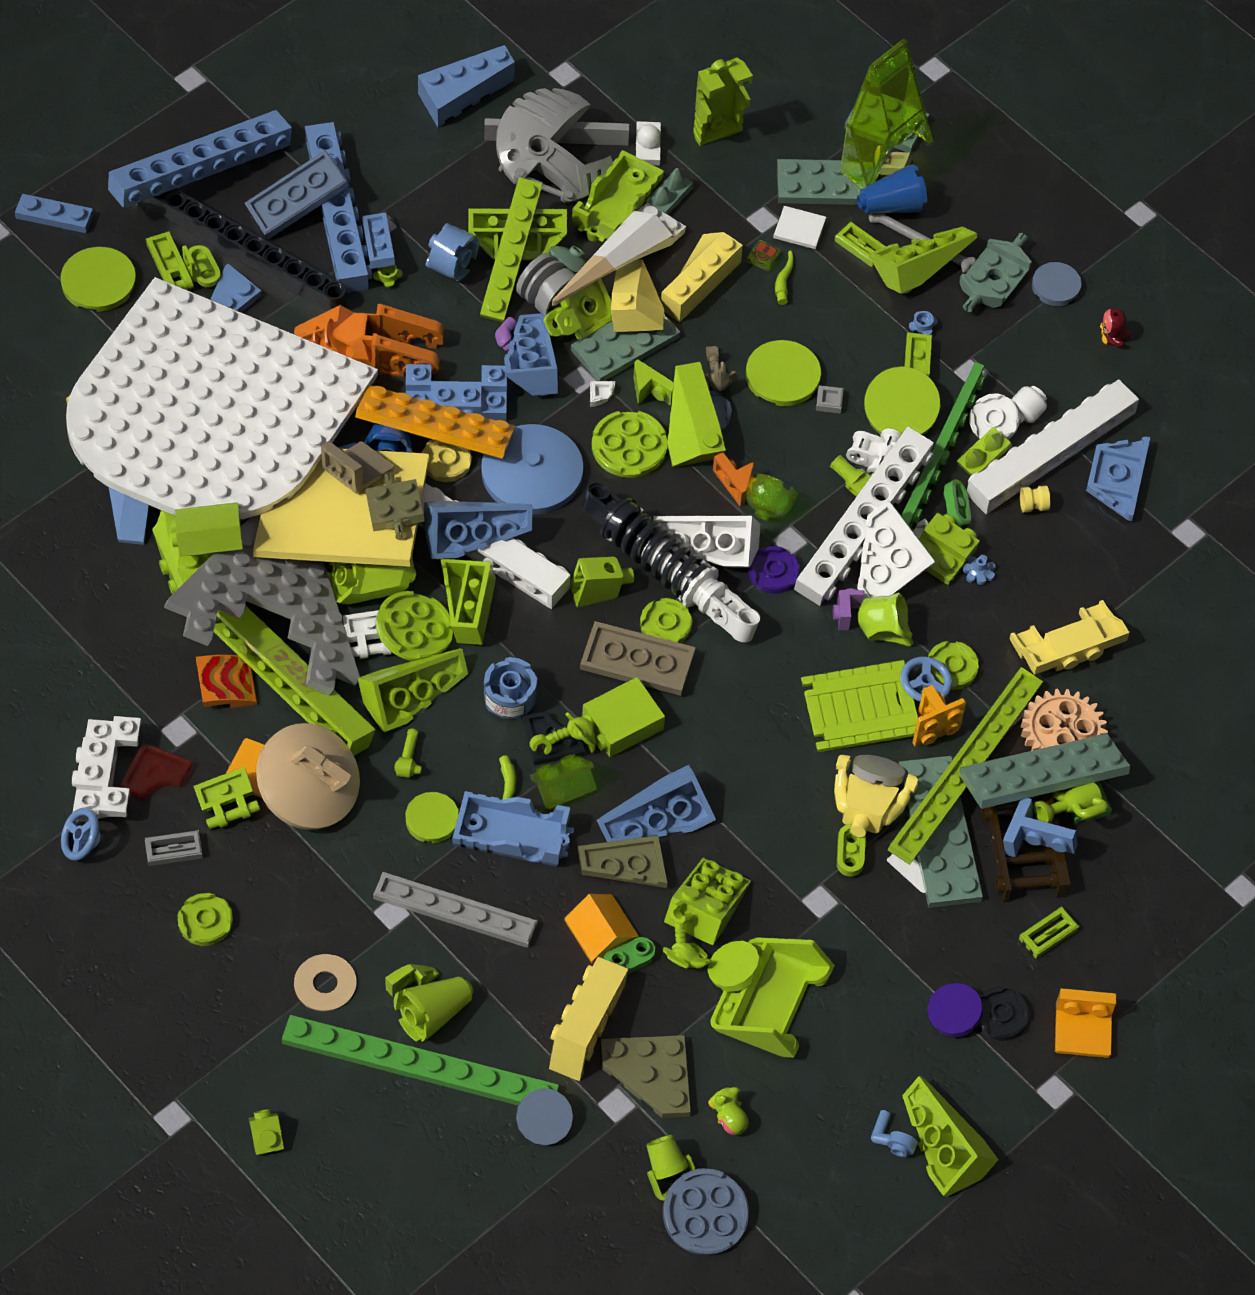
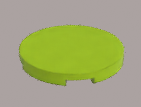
M92 247L77 252L69 258L61 272V285L65 297L76 307L81 306L87 309H95L97 312L114 309L130 298L136 282L135 269L129 258L120 251L108 247Z
M776 340L767 342L755 349L747 362L746 381L749 388L757 397L776 403V406H794L805 402L815 392L820 383L821 368L818 359L808 348L793 341Z
M894 367L881 372L868 386L864 401L865 412L870 425L880 435L884 429H894L902 435L907 427L924 435L933 427L938 418L940 396L933 381L923 372L910 367Z
M620 411L604 417L595 427L592 437V452L598 464L611 474L627 478L644 476L657 469L665 459L667 453L666 432L660 422L647 413L638 411V413H620Z
M413 591L398 592L389 596L382 603L376 616V630L380 640L392 653L403 659L415 661L444 653L451 643L453 629L450 614L433 597L430 599L423 595L414 594Z

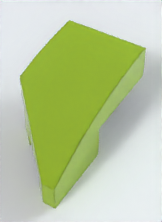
M408 964L385 977L386 990L394 997L397 992L406 988L414 981L418 986L428 984L437 978L439 973L433 967Z

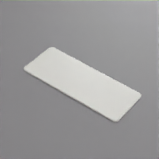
M894 854L887 858V862L917 889L925 893L920 866L915 859L909 865Z

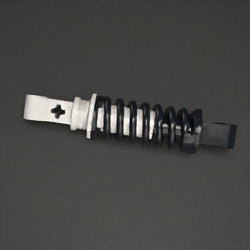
M593 482L588 485L582 503V510L601 525L600 535L604 539H608L616 547H621L622 552L627 556H631L636 564H641L644 571L651 572L652 577L657 581H661L662 586L666 589H671L672 594L679 597L678 599L686 608L697 605L703 614L711 617L716 624L723 627L739 642H749L753 639L760 621V615L744 603L738 595L732 593L726 584L717 580V568L712 567L705 560L701 562V557L697 554L690 556L691 549L688 546L680 548L681 541L676 537L670 539L671 532L667 529L661 530V524L658 521L651 522V515L642 513L644 510L633 498L621 500L606 485L599 482Z

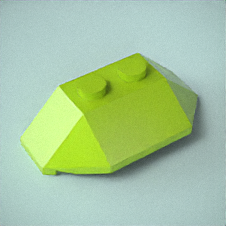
M469 209L468 232L479 239V246L492 260H495L510 209ZM536 209L522 260H534L542 254L550 253L551 246H556L567 235V209Z

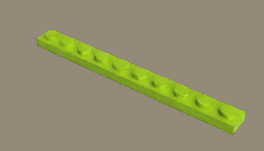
M1022 667L1019 669L890 844L889 852L909 865L913 862L967 788L960 777V767L986 762L1043 683L1042 680Z

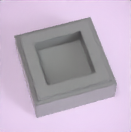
M819 385L816 411L841 414L844 388Z

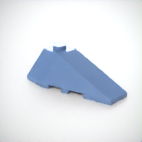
M541 313L519 316L513 340L510 341L508 354L504 358L507 377L533 396L558 394L557 365L550 335L543 321L545 316Z
M109 487L118 542L144 545L152 506Z
M687 765L664 776L597 819V822L606 841L612 842L658 835V837L667 836L668 833L681 831L682 833L692 832L716 819L690 766Z

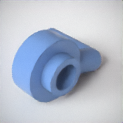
M881 1110L871 1135L872 1142L891 1148L890 1151L899 1157L914 1154L917 1140L914 1137L899 1131H893L890 1135L884 1134L891 1114Z

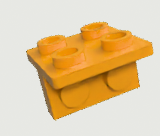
M933 685L924 688L918 710L919 718L916 723L913 745L915 747L926 746L943 735L949 736L956 733L961 727L966 701L964 698L946 705L943 695L940 692L937 693Z

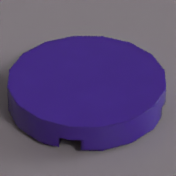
M768 546L757 551L748 569V575L751 583L757 589L770 594L787 592L795 586L796 579L799 577L800 565L796 556L793 553L791 555L787 552V549L779 546Z
M960 983L946 984L937 989L930 997L927 1006L928 1017L932 1026L942 1035L953 1038L969 1034L971 1030L980 1024L983 1016L982 1001L977 992L968 985Z

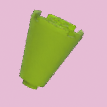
M454 977L402 989L394 996L395 1011L400 1009L403 1018L399 1019V1022L405 1032L413 1040L418 1041L421 1039V1042L429 1039L472 1000L473 988L468 980H464L462 977Z

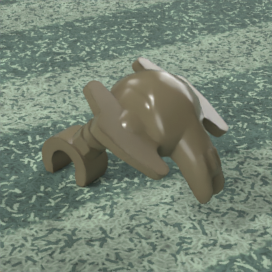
M706 347L707 360L710 362L711 369L709 375L707 373L704 374L708 389L711 387L716 392L724 391L733 382L737 381V373L732 371L728 374L726 373L725 363L721 362L719 364L718 347Z

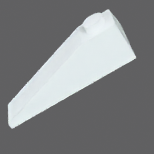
M653 516V521H658L661 524V530L667 529L671 532L670 539L676 537L681 541L680 548L688 546L691 549L690 555L697 554L702 560L723 567H750L759 549L760 523L753 516Z

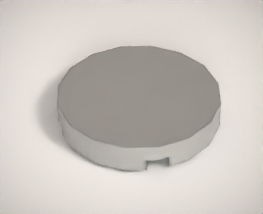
M859 755L854 758L852 764V772L858 778L871 784H875L876 780L883 781L882 785L886 787L901 784L905 774V770L898 763L880 756Z

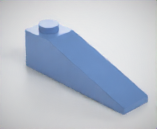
M456 501L424 502V531L430 558H458L464 556L465 553L476 549H483L497 541H504L531 531L533 505Z

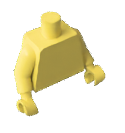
M840 755L836 763L838 774L835 777L834 794L837 810L843 813L842 822L846 825L852 824L850 832L856 837L865 836L867 831L879 833L883 825H890L903 813L911 798L910 793H914L917 790L918 778L908 773L904 789L899 794V788L886 787L877 781L875 784H871L853 774H850L848 780L846 771L850 766L851 759L850 756Z

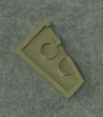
M658 835L578 846L582 875L667 888V878Z

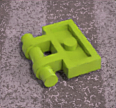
M245 767L194 786L202 811L206 813L214 810L215 816L206 819L209 829L218 826L220 828L229 825L228 822L241 817L243 819L249 818L252 813L260 811L257 800L246 803L245 797L255 793ZM234 801L237 802L238 808L227 812L223 811L222 806Z

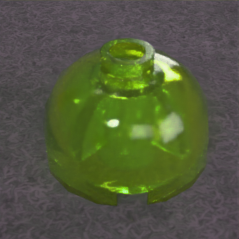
M752 474L746 489V500L748 505L755 511L754 515L767 521L769 517L780 518L788 514L795 505L798 492L791 486L788 491L783 487L784 482L771 476L757 474L755 477Z

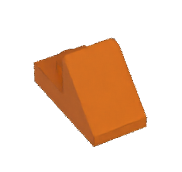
M722 452L714 456L713 471L741 507L745 505L753 475L754 463L752 462L737 470L734 461L728 459Z

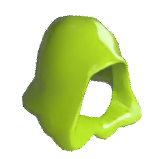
M901 593L889 596H875L863 600L858 612V623L869 641L882 640L905 646L913 645L912 632L908 626V608Z

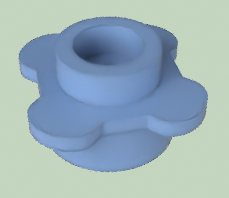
M928 311L916 312L913 322L909 323V329L931 335L933 326L937 325V319Z

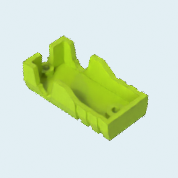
M739 58L726 62L723 59H719L710 68L698 72L695 127L693 133L699 146L738 133L743 129V109L750 107L751 100L743 86V82H746L747 85L752 84L753 75L746 64Z
M622 150L619 157L608 168L606 174L598 176L591 184L590 195L585 207L582 202L578 201L572 209L573 224L578 230L587 232L588 240L606 242L633 211H638L643 206L650 194L654 192L662 181L664 170Z

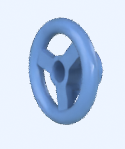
M916 657L904 665L901 671V684L910 697L920 702L923 689L931 685L945 698L951 690L952 677L947 667L940 661L931 657ZM922 664L920 676L909 682L908 675L910 670ZM931 666L941 672L944 678V685L934 680V676L931 674Z
M79 808L68 817L61 834V848L64 855L70 860L77 861L83 859L100 841L101 834L98 818L93 810ZM81 816L89 818V821L83 826L75 824L76 820ZM70 832L73 834L74 839L73 851L69 846Z

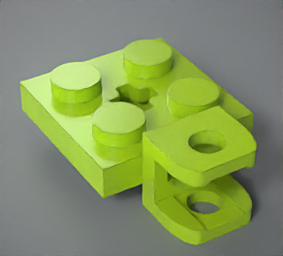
M602 279L596 280L560 302L561 307L555 308L544 317L543 321L550 336L575 333L577 340L584 339L612 321V301ZM585 302H590L591 304L588 307L589 312L584 307ZM554 319L558 325L557 328H554L552 325Z

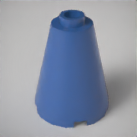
M914 164L908 165L861 189L860 195H857L859 208L863 209L865 213H920L925 211L926 208L923 207V204L927 203V192L923 177H918L915 172L919 170L918 167Z
M377 423L374 424L364 441L374 451L413 453L409 432Z

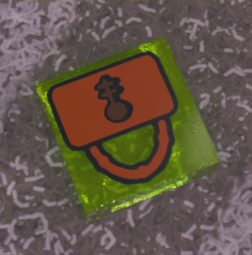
M759 240L748 255L747 261L769 271L780 256L781 249Z

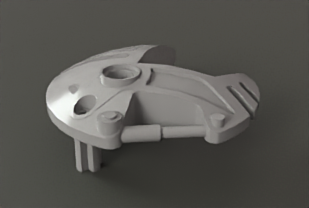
M546 88L536 90L537 94L528 92L523 95L525 100L518 98L513 102L515 107L509 106L499 122L496 133V150L501 164L499 171H504L512 183L517 185L519 177L543 183L528 177L533 170H537L562 191L545 184L542 185V190L561 197L563 203L577 202L588 197L591 184L598 176L605 175L608 168L612 166L611 155L584 165L567 150L558 145L557 142L589 109L591 104L576 93L558 88H553V92ZM531 146L538 147L540 152L534 151Z

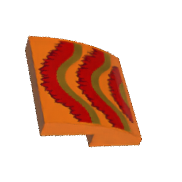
M238 655L196 657L203 707L229 703L230 708L257 705L251 667Z

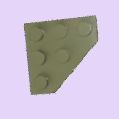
M684 1035L601 1039L602 1069L606 1073L616 1077L624 1084L628 1091L640 1101L643 1100L654 1109L653 1111L661 1118L690 1117Z

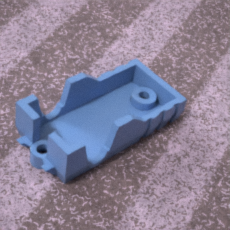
M465 791L452 842L454 846L458 847L463 845L468 849L474 850L477 848L483 852L492 851L493 854L557 866L561 858L568 856L567 850L570 840L568 836L574 831V828L568 827L570 807L557 805L553 813L542 814L537 809H534L531 799L514 797L500 800L497 797L491 796L490 798L486 797V795H476ZM475 821L477 824L471 825L470 822Z

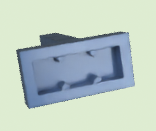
M1025 798L1020 800L1003 839L1005 855L1016 857L1023 840L1032 845L1051 847L1058 852L1075 853L1078 846L1076 830L1032 819L1034 815L1032 799Z

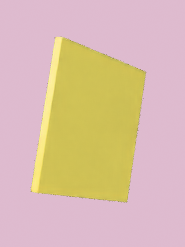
M376 451L394 465V471L391 473L395 475L396 483L416 479L422 504L429 465V454ZM321 459L303 486L292 497L283 499L273 505V509L261 514L253 548V557L410 567L418 523L405 527L407 537L404 540L401 533V540L396 539L394 529L373 531L365 489L355 494L322 468ZM384 477L367 488L385 485Z

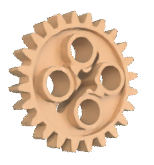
M1055 689L1054 696L1045 691L1043 698L1037 695L1035 702L1029 703L1027 710L1024 711L1021 728H1023L1021 737L1026 738L1025 746H1033L1031 750L1033 751L1059 745L1058 743H1068L1107 734L1108 731L1105 730L1107 721L1101 720L1103 712H1095L1097 703L1088 704V696L1081 700L1079 699L1080 692H1077L1073 697L1070 696L1069 689H1066L1064 695H1061L1060 691ZM1061 711L1068 712L1069 714H1063ZM1041 725H1047L1050 728H1044ZM1078 730H1084V731H1086L1087 733H1082V732H1080V731H1078Z

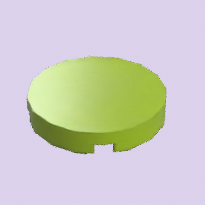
M662 598L660 601H652L643 609L640 618L641 631L646 635L682 643L690 635L692 617L688 608L678 600Z
M945 641L934 646L929 652L928 657L940 661L949 670L952 677L951 690L963 689L971 685L975 680L979 665L978 657L971 647L962 642L949 643V641ZM931 666V674L934 676V680L944 685V678L941 672Z
M438 792L423 793L416 796L409 803L405 812L406 827L410 834L419 841L440 843L449 839L454 834L459 815L458 808L455 802L447 795Z
M211 893L197 894L188 898L178 913V926L183 937L190 943L199 946H209L221 942L230 933L233 925L232 910L227 901Z
M733 941L723 945L713 954L708 965V974L711 981L716 987L726 992L739 991L748 987L753 982L752 979L755 975L758 977L761 972L762 959L760 953L751 943L745 941Z

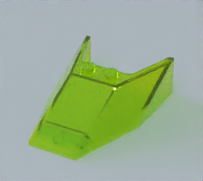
M902 39L870 65L846 126L840 173L861 189L876 182L887 153L897 144H902L910 133H916L929 144L933 142L910 50L905 39Z

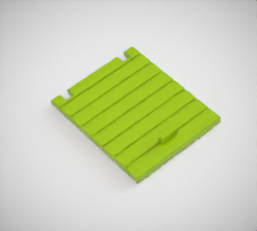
M904 660L801 678L803 687H813L812 690H807L804 694L814 737H824L825 740L816 742L818 752L914 736L918 715L914 699L905 692L901 684V671L905 665Z

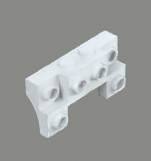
M114 716L113 721L88 719L86 736L83 737L82 747H78L76 752V763H79L78 771L74 770L72 775V786L76 787L73 812L79 808H89L95 812L98 819L104 817H127L130 789L112 787L118 755L117 747L138 746L139 730L142 724L141 718ZM81 816L76 821L87 822L89 821V818L87 816Z

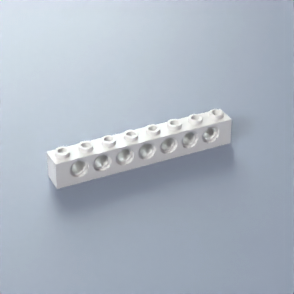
M910 427L905 429L796 579L794 590L819 606L825 599L829 601L837 589L835 585L838 580L844 581L851 570L849 567L853 560L857 562L862 556L867 520L863 519L861 515H869L887 500L892 505L894 503L899 504L906 494L904 489L908 483L913 485L920 474L918 470L921 465L927 466L934 453L931 452L934 442ZM908 457L912 459L913 462H905L902 458ZM895 476L900 481L894 482L891 481L888 477ZM881 495L885 497L886 500H877L875 496ZM847 534H856L858 538L851 539L847 536ZM833 553H841L844 555V558H836ZM827 572L830 577L823 578L819 573Z

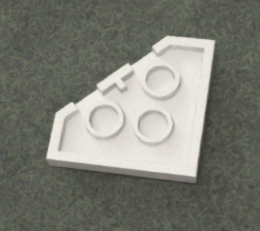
M889 500L867 516L858 590L865 591V598L893 595L936 561Z

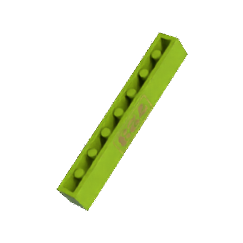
M245 605L244 612L240 618L220 610L217 611L214 633L309 724L322 726L335 733L346 743L353 755L369 748L375 732L371 724L335 690L330 695L305 686L308 665L260 620L247 605Z

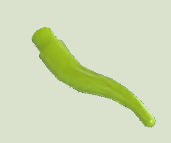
M792 251L788 252V262L778 274L775 282V296L780 305H785L788 302L787 279L793 268L794 258Z
M505 755L499 758L501 772L505 781L502 800L513 798L517 782L514 765L511 763L509 756Z

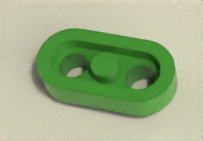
M954 479L945 484L943 494L946 500L947 515L953 517L956 525L962 528L971 522L969 499L965 486L959 480Z
M638 937L609 950L605 954L604 959L613 962L612 960L615 958L621 959L622 962L615 964L628 968V975L649 965L653 961L655 946L648 938ZM644 947L646 951L639 952L637 948Z

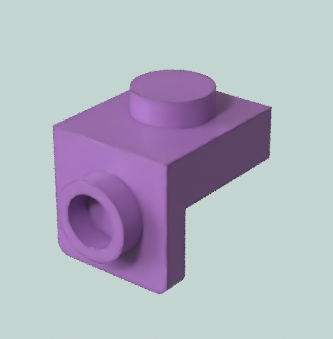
M852 588L839 590L837 605H833V620H838V630H849L851 608H860L865 599L864 590Z

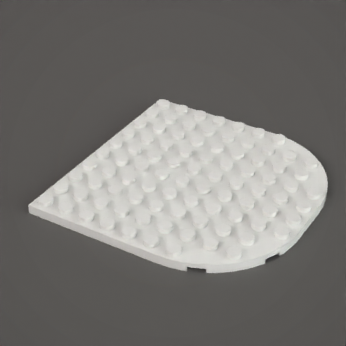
M155 277L75 384L67 405V434L74 454L82 465L85 464L94 473V477L122 494L175 515V509L238 502L240 520L273 509V505L285 498L289 499L303 486L322 459L321 445L327 441L331 443L334 441L362 400L368 386L372 385L378 376V369Z

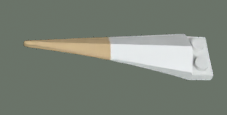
M647 202L638 211H633L553 299L552 306L559 304L607 274L648 254L671 246L685 234L686 226Z

